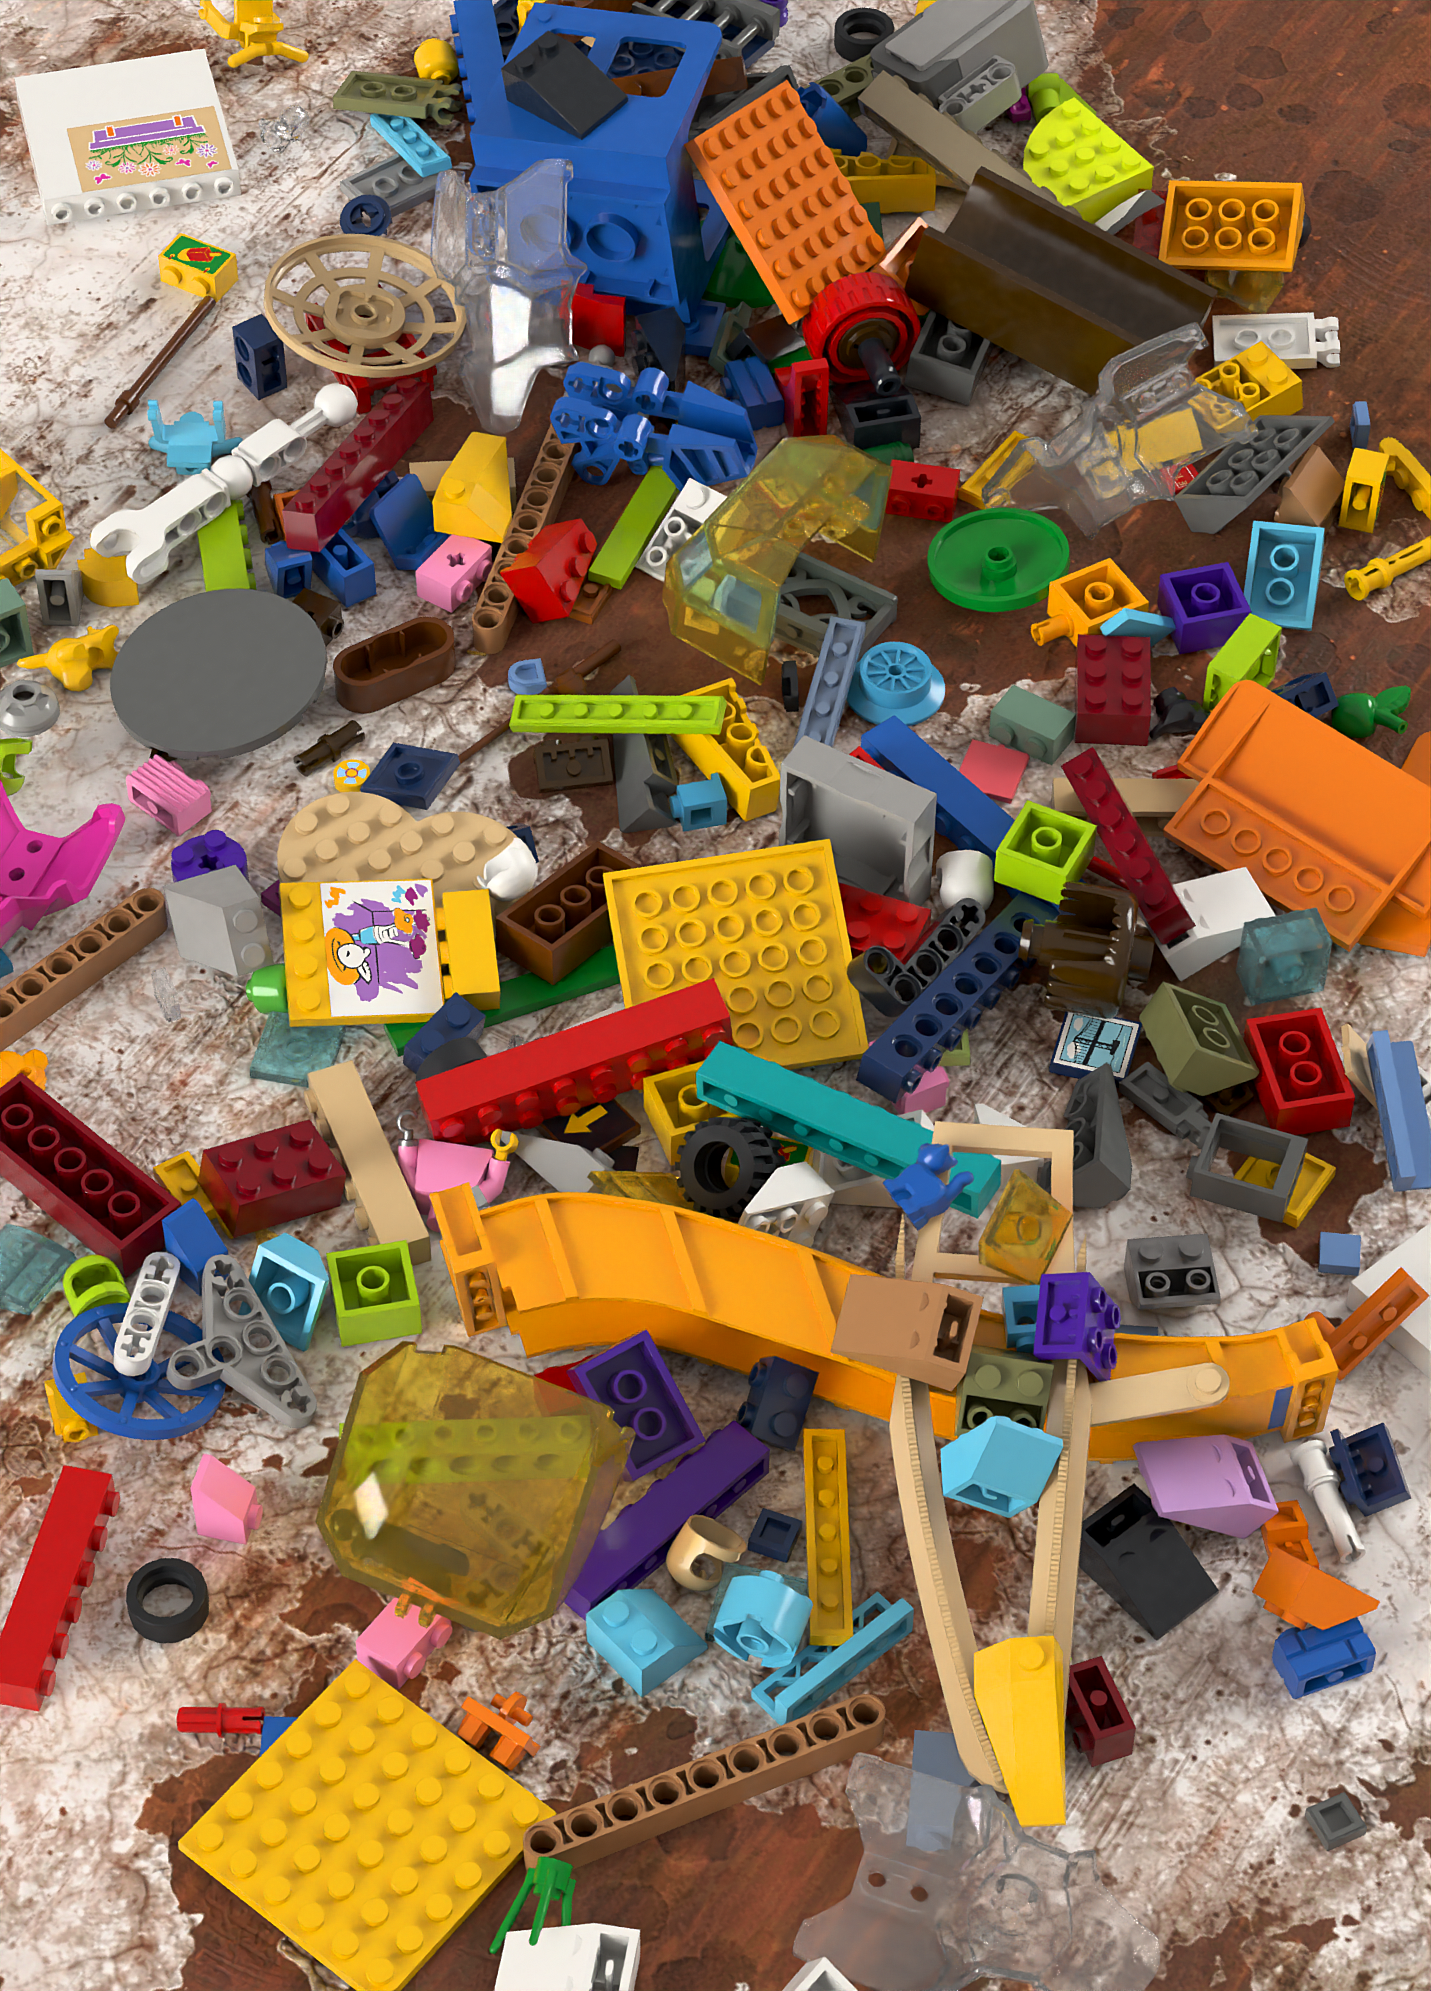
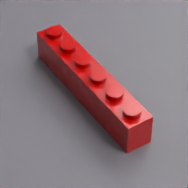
M64 1465L0 1635V1704L39 1712L44 1697H50L56 1681L55 1666L58 1659L63 1660L66 1656L69 1645L68 1630L71 1623L76 1624L79 1620L82 1609V1599L80 1598L84 1587L89 1588L91 1586L95 1572V1564L93 1562L97 1551L102 1552L107 1541L108 1530L106 1525L109 1516L115 1517L119 1508L120 1493L115 1491L112 1474Z

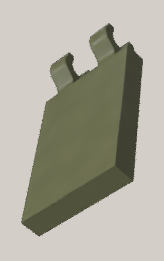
M351 71L333 96V109L426 119L428 115H431L439 124L449 125L453 121L454 115L445 114L441 108H446L453 112L461 109L463 102L453 100L451 94L459 95L462 91V86L459 84L444 85L443 80Z

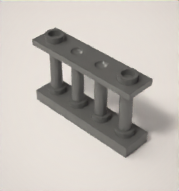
M660 0L652 8L637 1L632 4V14L674 18L665 13L678 1L690 6L679 19L695 21L700 15L706 13L717 18L713 24L717 25L721 32L729 24L742 28L743 30L732 41L722 38V43L715 60L741 56V49L756 35L770 41L779 36L780 9L759 0ZM673 47L683 52L686 51V49L681 47Z

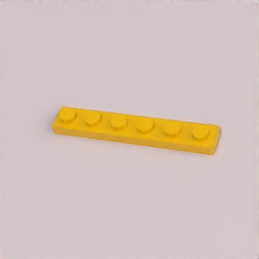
M803 1429L808 1598L813 1602L808 1620L809 1645L841 1646L853 1636L845 1429Z

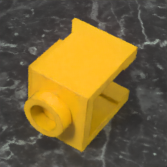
M85 1372L73 1374L78 1384L88 1383ZM54 1379L44 1381L56 1436L62 1435L63 1442L66 1443L80 1442L88 1437L99 1435L97 1426L82 1418L67 1404L60 1394Z

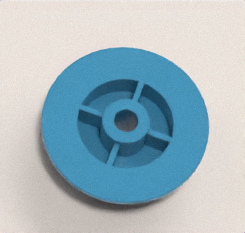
M885 642L870 648L861 660L856 663L846 701L857 715L871 723L879 725L895 715L905 725L911 726L927 720L939 710L945 697V683L940 672L931 664L929 657L921 649L904 642Z

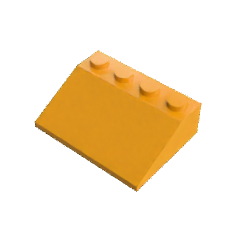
M1169 180L1158 259L1176 269L1292 272L1302 234L1305 211L1302 183Z

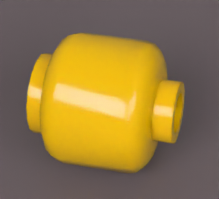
M437 38L425 40L414 54V62L420 78L443 80L444 85H448L459 72L455 52L452 45L447 41Z

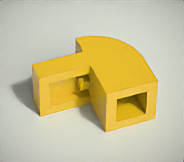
M92 548L84 549L85 559L77 560L81 574L83 593L90 601L106 607L139 605L138 583L127 575L126 559L128 555L107 558L101 556Z

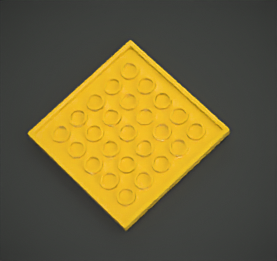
M830 839L603 873L625 1009L714 978L730 1015L733 1047H740L748 1053L768 1062H776L787 1070L862 1059L863 1053L869 1046L859 992L851 984L847 976V966L852 961V954Z
M354 1659L178 1841V1846L181 1852L356 1991H401L524 1856L523 1836L528 1827L555 1816L556 1812L358 1660Z

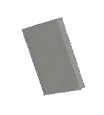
M398 153L340 181V190L351 200L361 195H375L382 198L389 205L392 218L457 186L458 180L457 176L449 169L422 178Z

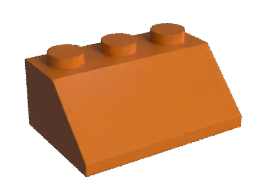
M918 217L896 237L869 272L891 277L905 288L922 234L929 225ZM911 299L917 315L924 316L930 310Z

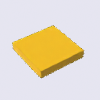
M1308 1153L1305 1154L1304 1165L1284 1216V1223L1294 1228L1299 1226L1334 1178L1336 1167ZM1249 1156L1233 1178L1272 1190L1281 1165Z

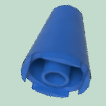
M809 82L810 87L804 89L800 86L796 89L802 106L808 116L815 122L817 132L828 148L841 149V155L858 157L861 152H866L868 146L867 135L822 86Z

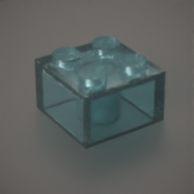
M1317 908L1301 911L1295 910L1287 914L1257 918L1244 922L1236 972L1251 1006L1324 991L1332 939Z

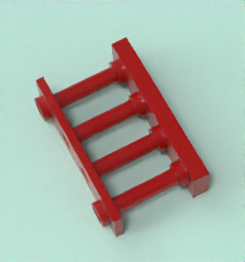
M305 313L306 324L311 332L326 329L323 318ZM358 315L362 318H370L367 315ZM402 333L395 342L407 350L417 340L413 334ZM337 339L323 342L337 351L349 354L348 350L351 346ZM382 349L363 355V357H385L392 354ZM319 350V352H320L322 355H325V356L330 357V358L335 359V360H339V359L334 358V357H332V356H329V355H327V354H325L324 352H322V351ZM423 350L416 354L421 359L427 357ZM434 365L409 375L380 378L353 376L332 371L339 384L345 385L353 391L358 402L357 412L360 415L372 410L371 396L374 395L375 391L393 386L398 379L419 378L421 382L430 383L431 392L434 391L433 376L437 375V368Z

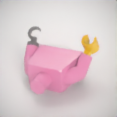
M403 1110L398 1114L396 1126L403 1133V1138L398 1139V1166L413 1199L416 1200L419 1213L428 1216L426 1224L431 1230L440 1232L430 1200V1193L446 1190L467 1182L470 1183L471 1188L476 1185L479 1186L488 1204L502 1193L510 1164L507 1156L517 1149L519 1143L514 1133H511L510 1142L504 1147H500L499 1144L502 1130L496 1129L492 1133L491 1143L497 1150L494 1157V1150L426 1139H419L418 1143V1139L413 1138V1129H407L401 1124V1118L404 1115L410 1114L417 1119L418 1114L413 1110Z

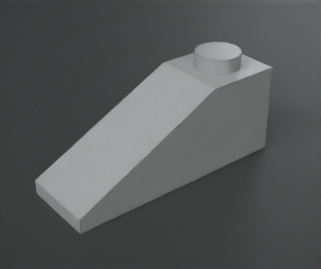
M502 1130L500 1140L508 1145L511 1133L513 1132ZM514 1133L519 1141L518 1147L514 1152L559 1192H587L609 1195L622 1178L612 1168L615 1161L598 1148L591 1152L579 1145Z

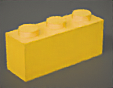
M489 889L444 892L442 895V907L436 908V922L438 931L445 930L446 941L439 942L441 965L448 964L449 975L443 976L445 999H450L457 992L478 1010L500 1009V985Z

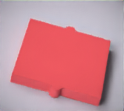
M972 739L959 772L990 799L1011 804L1030 756L1027 753L1005 748L1003 744L997 746Z

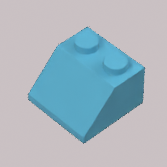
M653 1589L618 1590L586 1613L587 1642L641 1697L651 1692L708 1649V1644Z

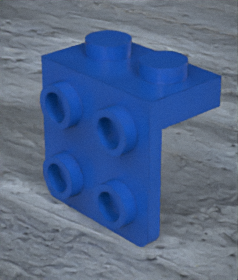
M406 474L369 511L370 518L397 570H417L452 535L434 531L433 506L416 474Z

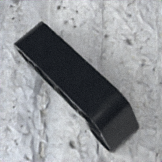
M961 899L939 915L901 961L885 947L878 945L870 947L850 961L847 966L849 981L880 1013L891 1018L899 1016L956 959L981 929L986 916L984 908L975 899ZM959 921H961V923L959 924V927H957L955 924H957ZM868 964L871 965V967L873 968L874 972H872V971L870 970V968L868 967ZM917 966L921 969L922 974L917 969ZM895 991L899 993L901 999L898 998Z

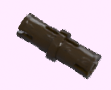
M351 720L332 734H323L318 738L315 745L294 756V764L302 762V764L296 767L297 770L306 777L331 760L336 762L341 758V753L365 740L364 732L357 734V732L362 730V727L355 720Z

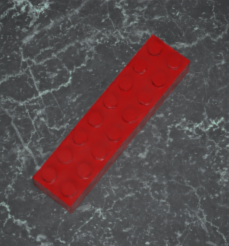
M712 978L417 1081L415 1084L423 1117L433 1141L473 1146L485 1141L491 1142V1135L496 1129L508 1132L522 1128L532 1129L539 1126L545 1119L558 1115L569 1116L584 1106L596 1102H609L617 1095L633 1089L643 1090V1078L705 1061L719 1041L733 1046L731 1019L715 979Z

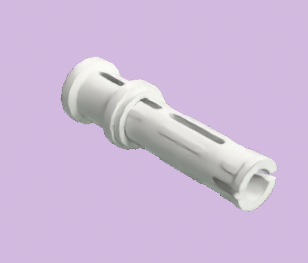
M1312 1440L1305 1442L1291 1452V1461L1295 1466H1299L1305 1480L1303 1483L1305 1493L1314 1498L1338 1552L1340 1562L1348 1564L1350 1562L1348 1554L1351 1555L1352 1561L1355 1562L1365 1555L1366 1550L1361 1544L1338 1491L1340 1485L1338 1472L1330 1467L1326 1457L1327 1447L1323 1441Z

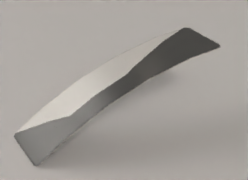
M1146 190L1121 203L1095 224L1102 230L1115 235L1135 218L1165 203V201L1151 190Z

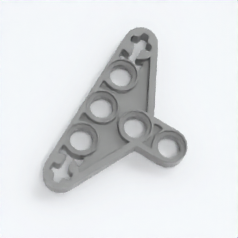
M220 1254L211 1257L205 1264L202 1275L203 1340L173 1352L166 1371L168 1381L178 1389L191 1390L221 1379L284 1425L296 1429L307 1426L312 1421L317 1409V1400L312 1389L240 1264L229 1255ZM215 1270H219L222 1275L229 1274L227 1284L222 1276L214 1277ZM237 1300L244 1301L250 1306L251 1312L247 1315H237L232 1312L229 1304ZM255 1333L263 1334L269 1339L270 1345L266 1348H256L251 1345L248 1337ZM218 1347L227 1348L233 1353L234 1359L230 1362H219L213 1357L212 1350ZM182 1361L190 1362L196 1367L197 1374L190 1377L182 1376L176 1371L175 1365ZM274 1366L282 1367L288 1372L289 1379L282 1382L275 1381L268 1376L267 1370ZM294 1388L292 1395H290L289 1391ZM292 1399L297 1406H305L303 1413H300L297 1408L290 1410L289 1407Z

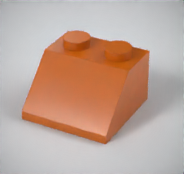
M1274 1547L1252 1590V1593L1266 1600L1262 1608L1302 1630L1305 1629L1307 1623L1321 1630L1328 1629L1376 1610L1380 1603L1377 1599L1277 1547Z

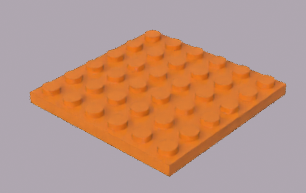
M788 80L777 85L684 144L789 325L810 312V303L826 286L845 276L867 271L886 252L882 238L876 234L868 220L866 210L858 203L848 179L842 175L834 161L833 153L824 144L817 132L815 122L806 113L797 91L791 87Z

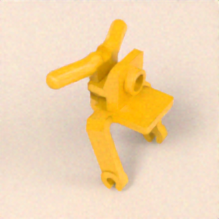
M200 0V6L204 8L198 10L200 18L205 19L222 38L227 40L235 39L240 42L243 50L228 58L227 62L230 67L236 68L259 56L281 55L300 63H305L308 60L309 55L305 50L276 41V36L284 30V25L273 12V0H234V22L227 21L212 5L210 0Z

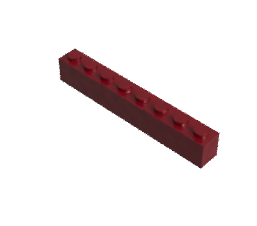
M412 378L398 379L282 510L287 548L320 552L434 420L430 383L417 382Z

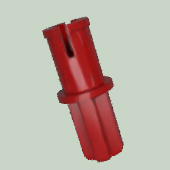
M219 1703L218 1707H181L176 1717L177 1729L181 1733H217L219 1738H224L226 1733L262 1735L263 1724H261V1721L264 1720L265 1708L264 1706H259L258 1708L227 1707L225 1703Z

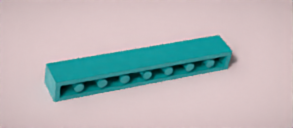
M721 1041L718 1042L696 1072L698 1099L739 1117L761 1122L763 1127H768L774 1132L886 1180L895 1179L906 1167L916 1163L918 1149L922 1144L929 1143L932 1145L934 1131L922 1127L915 1121L905 1120L887 1112L882 1107L872 1106L853 1098L844 1091H837L827 1087L811 1077L799 1075L783 1068L776 1062H768L748 1053L740 1047H733ZM953 1152V1157L957 1159L958 1163L951 1168L949 1183L955 1175L965 1171L973 1174L974 1181L963 1188L962 1192L951 1202L950 1207L978 1219L1001 1186V1160L991 1154Z

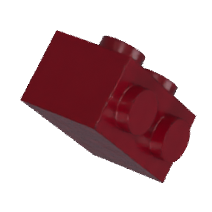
M1099 1656L1070 1665L1066 1716H1068L1073 1727L1071 1733L1077 1751L1080 1754L1085 1752L1091 1767L1132 1755L1136 1726L1103 1657Z

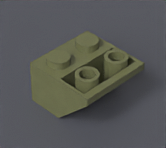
M972 1344L966 1373L957 1384L954 1435L959 1437L962 1434L968 1433L983 1424L988 1418L994 1416H1005L1013 1422L1043 1430L1054 1370L1053 1362L1051 1360H1038L1032 1353Z

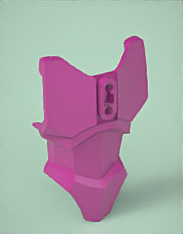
M0 780V949L21 926L32 931L43 916L67 908L88 897L124 825L125 816L120 805L113 803L98 805L89 821L66 837L58 838L25 829L16 815Z

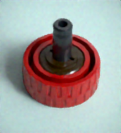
M874 272L851 274L826 286L810 303V312L804 316L802 325L803 337L812 359H827L829 379L835 383L843 384L870 379L879 395L891 396L895 394L902 384L897 371L910 359L921 330L919 317L905 289L893 278Z

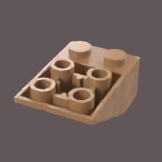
M851 1274L830 1352L948 1391H953L966 1373L984 1297L940 1283Z

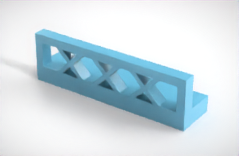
M877 1591L852 1611L853 1636L833 1652L832 1646L808 1645L793 1657L789 1665L780 1667L751 1690V1698L780 1726L806 1716L911 1633L914 1608L903 1598L891 1605ZM878 1609L882 1614L863 1628L864 1618ZM808 1662L818 1663L800 1677L801 1668ZM796 1672V1677H790ZM776 1687H787L775 1697V1702L767 1695Z

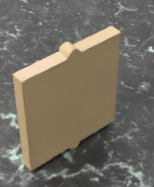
M1349 1024L1341 1026L1343 1043L1341 1050L1344 1056L1345 1075L1378 1110L1367 1057V1044Z

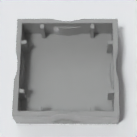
M803 735L781 763L780 802L783 818L779 829V846L830 839L838 882L922 906L931 892L937 793Z

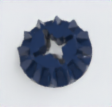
M361 195L352 199L345 205L340 215V226L344 234L387 235V228L389 224H392L389 205L385 200L375 195ZM364 211L371 219V227L369 228L362 223V212Z

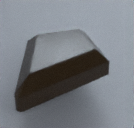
M1242 1082L1205 1096L1198 1095V1098L1214 1112L1232 1117L1253 1102L1254 1095L1247 1083Z

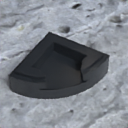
M796 660L783 661L781 668V690L784 710L786 712H799Z

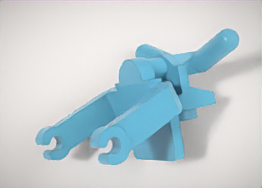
M148 400V421H151L154 436L149 439L148 444L151 449L167 453V466L176 467V473L179 475L201 474L205 468L210 471L212 457L232 453L231 450L237 448L243 441L240 437L225 440L226 423L223 401H213V422L215 424L213 426L209 425V421H204L203 416L197 412H188L181 416L180 421H174V425H165L162 421L158 400Z

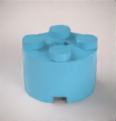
M763 1570L759 1576L746 1575L734 1577L728 1586L713 1627L716 1629L713 1636L724 1650L739 1659L747 1661L749 1655L763 1658L760 1666L772 1668L787 1666L792 1662L811 1614L813 1602L808 1597L784 1585L783 1577L772 1571Z

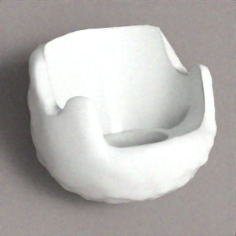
M513 838L512 844L485 864L484 879L479 875L477 876L481 887L489 889V896L502 902L519 899L533 888L537 880L538 868L532 852L520 838Z

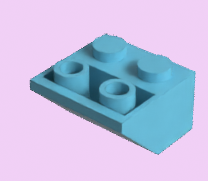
M1005 1416L990 1417L983 1424L968 1433L960 1435L958 1439L940 1449L943 1496L1011 1518L1038 1502L1062 1451L1063 1439L1044 1433L1039 1428H1030L1013 1422Z

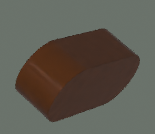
M418 617L345 648L335 657L333 662L335 694L338 703L346 710L354 713H372L444 682L454 673L456 668L453 629L441 619Z

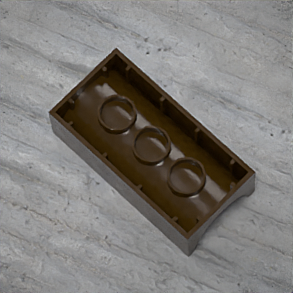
M983 166L976 171L967 195L946 231L942 233L928 226L923 232L904 288L909 298L1138 421L1142 419L1194 351L1218 290Z

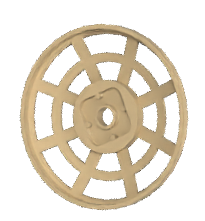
M365 234L324 236L304 242L290 249L270 269L265 281L263 300L265 314L272 329L288 347L312 363L332 371L353 376L370 378L396 377L428 369L444 360L455 350L462 340L467 324L468 306L465 294L456 278L446 267L418 248L393 239ZM336 252L370 253L368 268L347 267L327 271L318 256ZM388 256L411 264L431 278L416 288L398 276L381 271L383 258ZM303 262L307 263L315 277L311 278L301 287L296 297L277 289L283 277ZM343 279H365L364 284H353L340 287L336 281ZM382 282L404 292L405 295L397 298L390 292L379 288L378 283ZM321 286L329 293L324 307L306 301ZM441 287L453 304L456 322L435 323L433 308L426 297ZM274 300L293 308L295 324L301 334H289L278 321L273 309ZM417 304L423 314L424 323L405 322V309ZM303 312L323 318L326 329L311 332L305 322ZM358 315H367L370 318H362ZM402 333L422 334L419 340L407 350L395 342ZM454 333L452 340L438 352L424 359L416 356L427 346L433 334ZM337 339L351 346L349 354L342 353L323 342ZM312 344L314 347L324 352L325 354L337 358L339 360H335L320 353H317L305 345ZM384 348L392 354L385 357H363L364 349ZM400 361L406 363V364L395 365V366H365V365H385V364H391V363H396V362H400Z

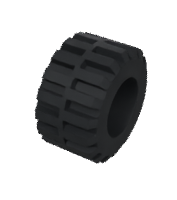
M734 1117L708 1118V1121H701L694 1125L696 1131H688L683 1137L687 1143L686 1145H679L677 1154L681 1155L680 1162H675V1171H680L681 1177L676 1179L678 1187L685 1188L686 1191L682 1196L686 1202H694L693 1208L696 1211L706 1212L707 1215L713 1217H741L744 1209L780 1165L786 1164L785 1156L778 1154V1150L782 1146L779 1140L770 1139L773 1132L768 1127H761V1122ZM730 1146L736 1152L740 1164L738 1178L731 1188L726 1185L721 1174L722 1158Z

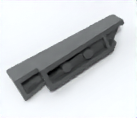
M628 675L610 692V695H638L636 680ZM612 733L620 831L629 833L673 826L676 821L672 817L666 795L671 796L677 790L679 783L667 735Z

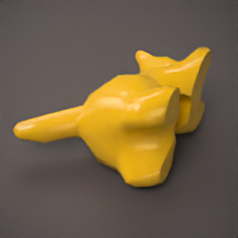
M113 624L102 630L93 629L91 626H88V635L78 638H62L56 641L47 653L19 659L17 665L20 668L26 669L46 667L58 681L62 682L65 689L69 691L86 690L92 685V671L113 667L116 656L119 653L114 648L119 629Z

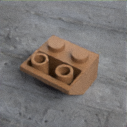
M1312 444L1305 456L1301 455L1296 460L1290 478L1285 476L1278 490V496L1282 497L1276 510L1274 521L1282 524L1325 528V537L1341 512L1345 481L1319 446Z

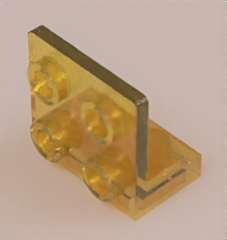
M1204 270L1205 284L1218 290L1217 298L1222 299L1225 297L1237 303L1244 311L1250 313L1265 314L1284 286L1283 271Z

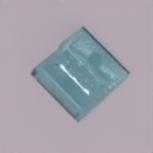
M6 1223L0 1230V1309L30 1315L65 1274L67 1268L77 1260L75 1254L38 1233Z

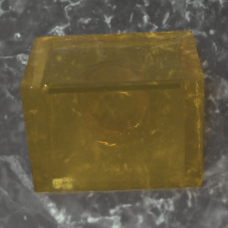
M1014 1169L978 1242L979 1263L1028 1285H1040L1041 1274L1046 1273L1074 1215L1020 1169Z

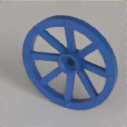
M128 1302L106 1304L87 1310L74 1318L64 1328L58 1338L53 1356V1377L60 1394L67 1404L91 1424L107 1432L127 1438L164 1440L195 1431L208 1422L218 1410L226 1388V1383L221 1379L195 1389L181 1390L172 1386L168 1379H162L167 1376L166 1371L170 1358L159 1364L152 1359L147 1372L138 1376H126L119 1373L112 1363L75 1345L82 1336L97 1328L114 1358V1347L118 1334L112 1324L123 1322L129 1305ZM169 1310L163 1330L174 1334L188 1345L203 1340L202 1329L199 1326ZM148 1325L146 1331H149L153 1328L150 1325ZM219 1348L212 1350L213 1357L219 1362H224ZM69 1358L111 1380L78 1384L73 1376ZM182 1361L175 1365L176 1371L190 1364V1362ZM159 1393L205 1398L195 1408L182 1414ZM120 1394L124 1401L120 1413H116L100 1405L91 1397ZM145 1401L165 1419L134 1418L132 1415L136 1403Z

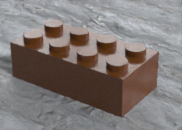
M596 841L495 917L497 952L548 983L555 985L613 940L603 873L640 868L642 866L603 843Z

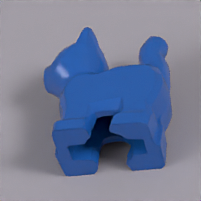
M922 1144L918 1149L916 1163L906 1167L895 1179H887L882 1182L891 1198L899 1207L901 1206L917 1231L923 1228L929 1219L944 1213L950 1207L951 1202L962 1192L963 1188L974 1181V1176L969 1171L958 1173L947 1185L936 1177L953 1168L958 1163L957 1159L950 1155L948 1144Z

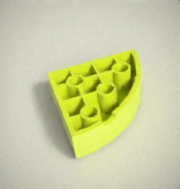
M1075 97L1057 106L1040 120L1029 136L1023 158V170L1029 174L1034 184L1040 188L1045 186L1050 189L1057 197L1059 203L1065 207L1067 205L1074 207L1080 213L1082 219L1091 224L1096 223L1115 207L1131 197L1152 189L1154 166Z

